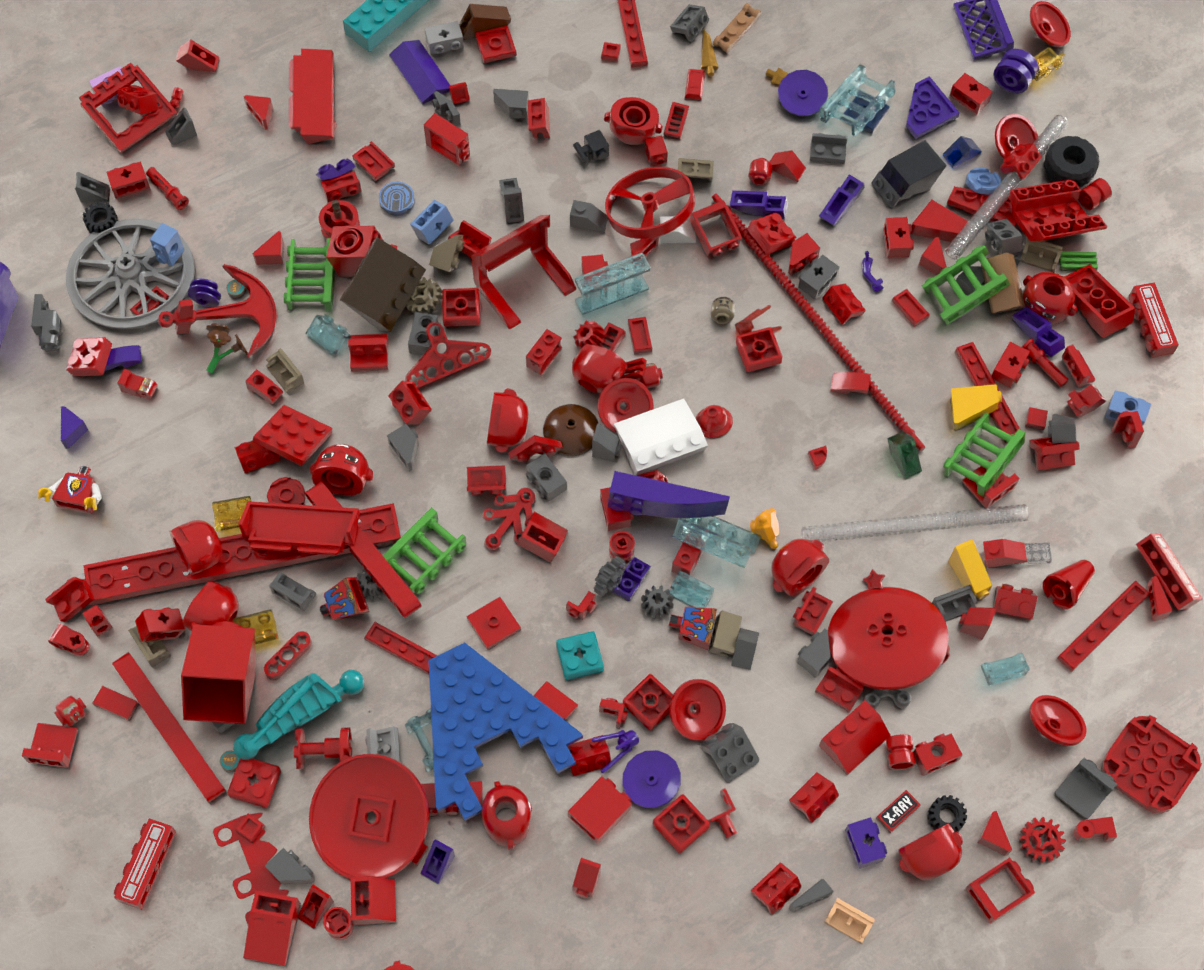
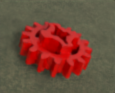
M1035 817L1031 820L1032 824L1027 822L1025 824L1026 828H1022L1020 831L1023 836H1020L1019 841L1024 842L1020 848L1027 849L1025 856L1031 854L1033 856L1032 861L1039 858L1042 864L1046 859L1050 863L1053 861V857L1057 859L1060 856L1059 852H1063L1065 849L1062 844L1066 842V839L1061 838L1064 831H1058L1057 829L1060 825L1053 826L1052 819L1045 822V818L1041 817L1038 822ZM1038 827H1042V828H1043L1042 830H1039V831L1036 830V829L1033 830L1034 828H1038ZM1043 834H1045L1044 837H1043V838H1044L1043 842H1045V843H1043V844L1041 845V838H1040V837H1042ZM1043 850H1052L1048 853H1042Z

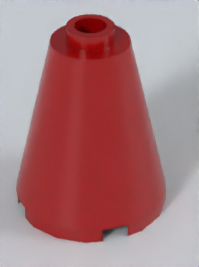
M1080 560L1048 575L1043 580V590L1047 598L1050 596L1054 600L1052 603L1062 609H1070L1075 606L1095 574L1093 564L1087 560Z

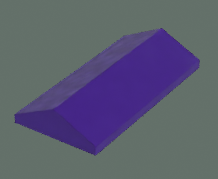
M420 40L403 41L389 54L422 105L434 99L433 92L435 91L442 95L450 92L449 86L451 85Z

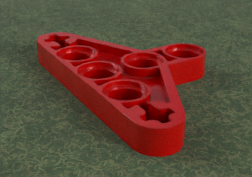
M431 322L425 330L431 347L407 373L405 381L411 380L412 375L415 377L421 376L419 371L422 370L426 380L423 381V378L416 380V386L419 388L489 358L491 348L488 344L482 342L448 340L442 325ZM436 325L439 327V334L432 336L430 328ZM439 343L446 345L444 353H438L437 345ZM481 346L486 348L485 355L477 354L475 355L477 359L474 360V355L470 350L473 349V352L476 353L480 351ZM463 353L470 355L468 363L461 362L460 358ZM451 360L453 368L447 371L444 369V362ZM430 367L436 369V375L432 378L426 374L427 369Z

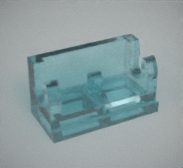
M680 570L670 587L669 595H673L674 598L691 607L706 608L713 597L714 588Z
M1023 653L990 663L986 662L981 665L988 686L1026 676L1030 670Z

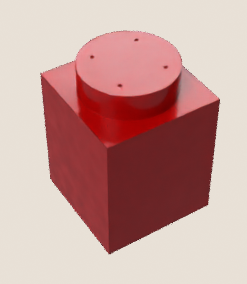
M227 621L216 622L211 626L193 624L181 673L183 720L246 724L256 675L255 628H243L236 623Z

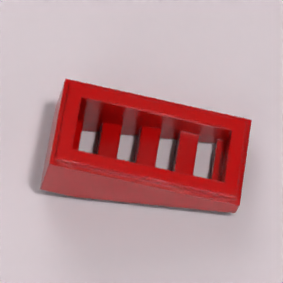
M672 101L663 135L681 138L689 111L688 105ZM674 111L683 113V115L675 114ZM672 117L680 118V119H682V120H681V121H678V120L672 119ZM671 123L679 124L680 127L673 126V125H670V124H671ZM669 128L678 130V133L670 132L668 130Z
M608 322L604 329L606 336L603 338V342L610 346L609 350L615 352L626 332L624 329ZM613 332L617 334V336L614 337L610 335V333ZM609 338L613 340V343L606 341V339Z
M1153 576L1147 585L1150 593L1153 621L1167 618L1172 612V608L1158 577Z

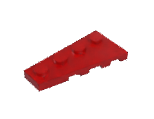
M954 186L948 198L947 204L991 222L1008 219L1014 227L1017 223L1013 218L1011 198L1009 196L1002 198L994 196V194H980L971 189Z

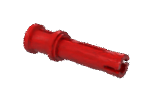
M150 167L146 171V175L165 193V198L171 201L177 210H182L188 205L189 199L180 193L178 187L172 186L155 167Z
M1032 338L1022 346V348L1030 351L1028 356L1031 358V362L1037 363L1060 388L1069 381V378L1045 356V351L1041 350Z

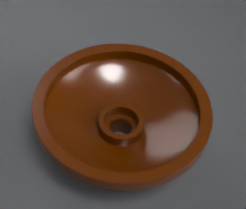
M566 404L555 408L548 414L543 425V436L561 441L563 448L556 453L564 456H579L592 449L593 436L599 423L596 416L589 409L581 405Z

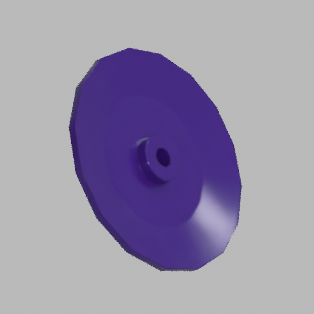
M796 70L787 74L781 81L778 88L779 101L783 108L791 114L810 116L819 112L825 105L828 98V87L824 79L816 72Z
M658 750L644 751L635 755L627 763L623 772L622 785L625 793L635 804L644 808H658L669 803L676 796L681 785V772L676 761L668 754Z

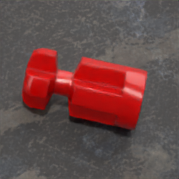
M179 87L173 89L169 102L174 109L179 107V102L184 93Z

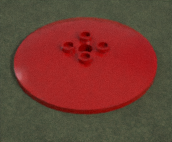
M873 588L852 596L836 610L828 627L830 655L836 666L851 680L863 686L879 690L904 689L926 680L940 667L948 649V629L940 611L925 597L902 588ZM884 630H891L893 633L885 635L882 632Z
M378 754L356 755L335 765L318 784L309 810V829L316 851L332 870L349 879L351 877L366 876L389 878L403 870L420 851L429 823L427 798L417 777L401 762ZM372 811L376 814V821L374 823L368 821V814Z

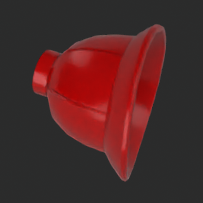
M719 405L707 406L695 418L706 438H718L725 435L733 424L731 413Z

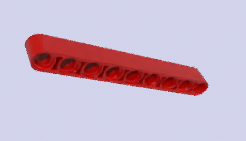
M319 482L305 492L307 499L313 506L342 507L322 482ZM357 526L354 546H345L400 614L407 618L422 607L420 601L359 526Z
M127 652L112 662L114 668L207 802L210 803L226 791L131 654Z

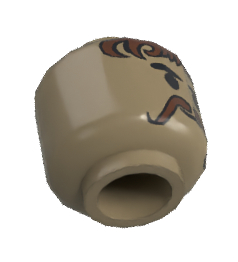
M727 297L716 298L711 306V318L718 324L731 322L735 316V303Z

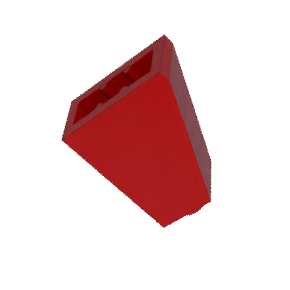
M931 199L912 223L911 234L931 239L939 237L942 241L956 243L959 237L962 239L968 230L966 229L968 221Z

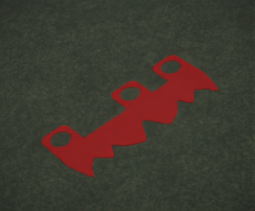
M254 813L250 815H252L256 819H259L263 813ZM246 815L214 828L213 834L217 845L220 847L239 840L251 871L233 881V887L239 899L255 894L256 890L288 895L289 890L279 889L281 883L265 867L277 852L275 846L260 840L265 834V830L261 831L253 843L237 833L235 829ZM223 828H228L232 832L231 838L227 841H222L218 837L219 831ZM242 880H249L251 882V890L247 893H241L238 890V884ZM250 911L245 914L247 924L249 923Z

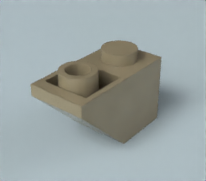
M456 235L434 247L429 265L448 272L454 271L459 264V251H462L464 247V236Z

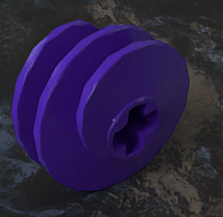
M200 278L190 283L188 295L199 305L210 308L217 307L222 297L217 291L218 285L214 281Z

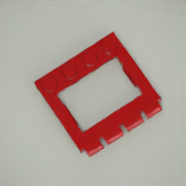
M132 63L120 69L123 75L117 71L106 79L109 83L108 85L102 81L93 87L92 91L95 94L87 91L79 97L83 110L120 153H123L177 115L174 107L138 65L134 67ZM135 81H138L143 88L157 93L158 110L146 114L142 119L118 134L103 114L99 113L96 109L118 94V89L128 87Z

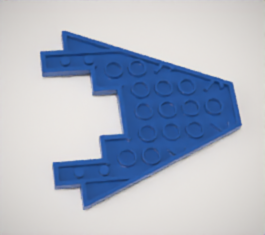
M464 642L429 660L435 797L438 812L456 803L464 821L481 813L482 807L466 778L467 774L483 767V763L475 748L509 731L512 732L520 748L539 739L557 774L576 764L567 746L582 739V733Z

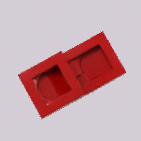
M859 372L833 373L830 391L849 394V391L868 394L871 374Z

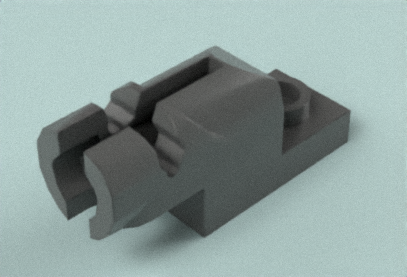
M35 294L31 327L34 333L39 335V346H41L42 350L57 351L59 348V340L57 339L60 337L61 319L55 310H49L48 301H45L42 294Z

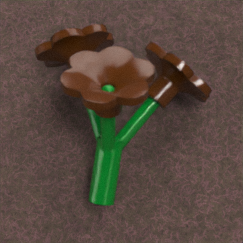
M217 323L206 326L209 332L207 338L214 344V355L206 371L213 373L219 360L232 352L236 353L242 350L246 355L248 354L236 334V344L218 356L219 348L231 341V337L228 336L230 329L226 325H219Z

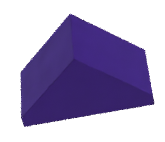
M61 406V442L65 449H68L88 431V428L82 419L65 406Z
M435 839L420 874L439 884L455 857L454 850Z

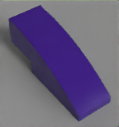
M849 174L841 187L837 188L819 217L834 226L865 188L864 183Z
M732 190L731 208L761 217L773 213L779 214L782 219L786 217L788 206L786 196H768V192Z
M1024 307L1012 315L1013 320L1029 339L1032 338L1034 343L1050 357L1065 348L1064 337L1052 329L1049 321L1028 307Z

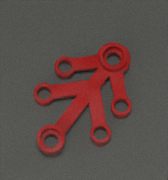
M521 488L515 495L504 496L503 494H497L494 497L493 502L496 506L517 502L513 508L501 510L487 508L483 512L482 516L486 521L506 517L496 532L486 537L484 545L488 550L494 551L500 546V538L512 522L515 533L514 541L515 543L518 542L517 535H522L523 533L519 512L524 508L526 516L525 527L533 514L531 505L535 501V493L530 488ZM523 494H527L529 499H524ZM497 497L502 498L503 502L499 503ZM486 512H490L492 517L488 518ZM491 538L496 539L497 543H496V544H492V543L490 542V539H491Z

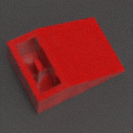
M255 891L248 923L244 959L286 966L301 904L298 898Z

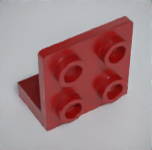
M980 466L973 472L979 476H984L987 469ZM1002 472L993 486L986 490L984 497L977 494L978 485H976V482L965 477L962 483L987 509L1015 489L1020 478L1015 473L1008 477Z
M38 723L31 749L23 748L22 757L28 763L68 768L78 729L75 727Z

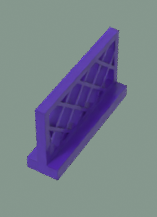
M963 0L953 3L974 60L1014 49V40L998 0ZM977 2H985L983 8L975 6ZM966 6L969 10L965 13L960 11L959 8ZM976 10L980 14L978 17L970 15L971 11ZM983 14L990 16L988 22L980 19ZM967 18L975 21L972 26L964 23ZM977 23L985 25L983 31L975 28ZM988 27L996 30L994 35L986 33ZM972 32L979 34L977 40L970 38ZM983 36L991 39L988 44L980 42ZM993 41L1001 43V46L995 48L991 44ZM978 45L985 49L982 52L976 53L975 48Z

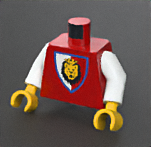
M80 466L77 474L68 472L51 487L38 490V499L45 497V502H49L52 497L57 507L87 513L97 510V504L102 499V495L94 479L89 477L91 469L86 466Z

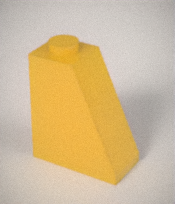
M997 384L951 388L954 430H959L976 421L979 417L982 418L985 413L989 414L998 409L999 402H1002L1001 391H997Z
M970 539L955 546L948 563L963 587L970 585L975 597L979 598V600L987 597L993 585L974 541Z

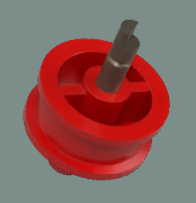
M334 200L329 202L319 213L321 232L326 239L331 238L334 226H360L357 209L347 201Z

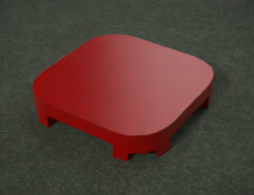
M1151 715L1134 717L1124 727L1104 756L1101 763V771L1109 774L1117 784L1115 788L1152 813L1162 814L1170 811L1178 803L1197 772L1200 771L1202 763L1197 751L1198 747L1193 743L1188 744L1156 722V717Z

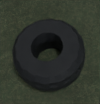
M1065 136L1057 139L1050 145L1044 160L1045 172L1053 182L1072 180L1080 188L1091 182L1092 178H1094L1099 167V154L1088 140L1078 136ZM1066 160H1072V161L1076 162L1077 165L1071 164V163L1067 162Z

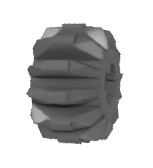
M363 568V574L357 573V578L364 598L369 596L370 600H373L375 595L381 598L380 592L383 593V591L376 583H372L374 580Z
M653 585L652 591L646 589L645 595L641 596V601L643 602L641 603V608L646 609V615L652 613L653 619L656 615H659L662 619L663 613L669 615L670 609H673L674 604L672 601L674 597L669 595V589L663 591L662 585L659 589H656Z

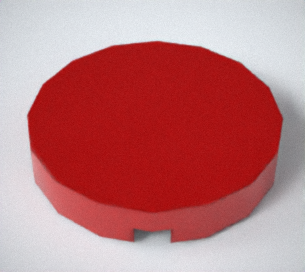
M291 477L279 478L270 485V489L267 492L268 503L303 505L306 499L304 486L299 480L291 479Z

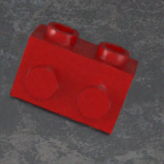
M1034 143L1019 144L1014 148L1011 155L1004 160L1000 170L1002 173L1017 172L1020 179H1025L1042 156Z
M355 171L320 181L327 202L362 192L360 181L357 179Z
M465 220L461 222L459 230L448 236V239L456 235H463L464 247L462 252L470 258L474 253L490 245L492 240L489 235Z
M846 283L831 286L822 297L842 325L846 324L851 317L861 316L866 311Z
M253 441L244 442L234 447L244 473L280 461L278 454Z
M1008 584L996 586L997 592L993 606L996 609L995 612L1033 619L1038 596L1033 593L1032 589L1021 588V590L1013 589L1014 586Z
M815 587L810 592L806 591L802 602H804L802 608L797 607L793 618H795L794 626L811 635L818 631L833 603L832 600L816 593L817 588Z
M593 738L567 746L576 762L571 767L573 776L602 769L611 762L610 751L605 740L592 742Z
M816 772L789 801L792 806L803 812L808 821L812 823L821 816L830 804L835 802L839 793L833 782Z

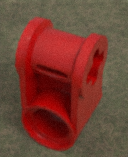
M63 624L57 625L48 640L56 648L66 650L77 656L87 654L90 649V644L83 634Z

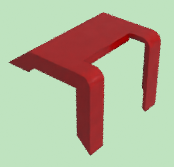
M550 215L536 217L471 255L474 283L508 329H512L520 324L521 320L491 283L487 276V270L488 272L492 271L530 248L532 255L565 296L577 289L570 273L548 247L547 227H550Z

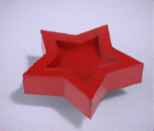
M872 569L870 575L863 580L868 583V589H883L882 580L885 575L877 574Z

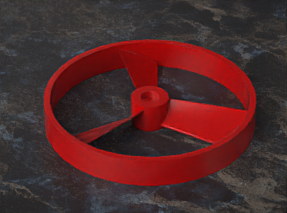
M650 167L635 171L619 180L606 197L605 211L610 225L619 234L635 239L655 238L675 230L689 218L695 207V194L691 181L684 173L669 167ZM652 178L676 180L656 193L648 192L642 197L625 190L640 181ZM690 194L687 204L675 217L654 226L653 212L659 208V205ZM618 196L642 202L645 215L640 228L624 226L611 217V208Z

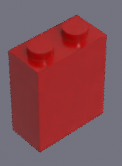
M601 776L568 810V817L592 840L599 844L632 809V800L626 793H620L612 780Z

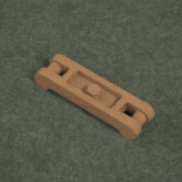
M746 3L721 34L715 37L713 45L723 48L722 50L728 53L757 21L761 11L753 9L750 4Z

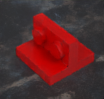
M388 334L351 335V338L348 339L351 371L388 370Z
M1052 437L1029 440L1030 448L1035 450L1037 470L1075 465V451L1080 450L1078 441L1052 444Z

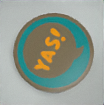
M232 280L227 284L228 295L232 298H240L246 292L245 286L237 280Z
M226 751L220 757V765L223 770L234 772L240 758L235 755L234 751Z

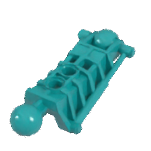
M347 670L341 675L339 683L333 687L315 673L305 676L283 692L266 709L255 724L258 729L256 732L242 734L235 739L233 743L235 755L242 760L252 759L258 754L259 748L273 743L291 730L300 727L328 710L332 704L340 702V696L345 693L348 695L360 693L364 687L365 680L363 675L356 670Z

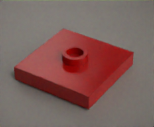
M508 25L475 33L483 63L517 56Z
M501 597L496 598L466 616L487 650L521 630L520 625Z

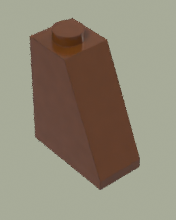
M469 4L459 23L463 40L475 38L476 32L509 25L511 15L507 7Z

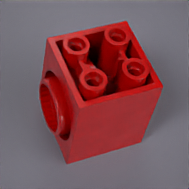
M375 226L333 227L326 258L339 277H353L375 238L383 240Z

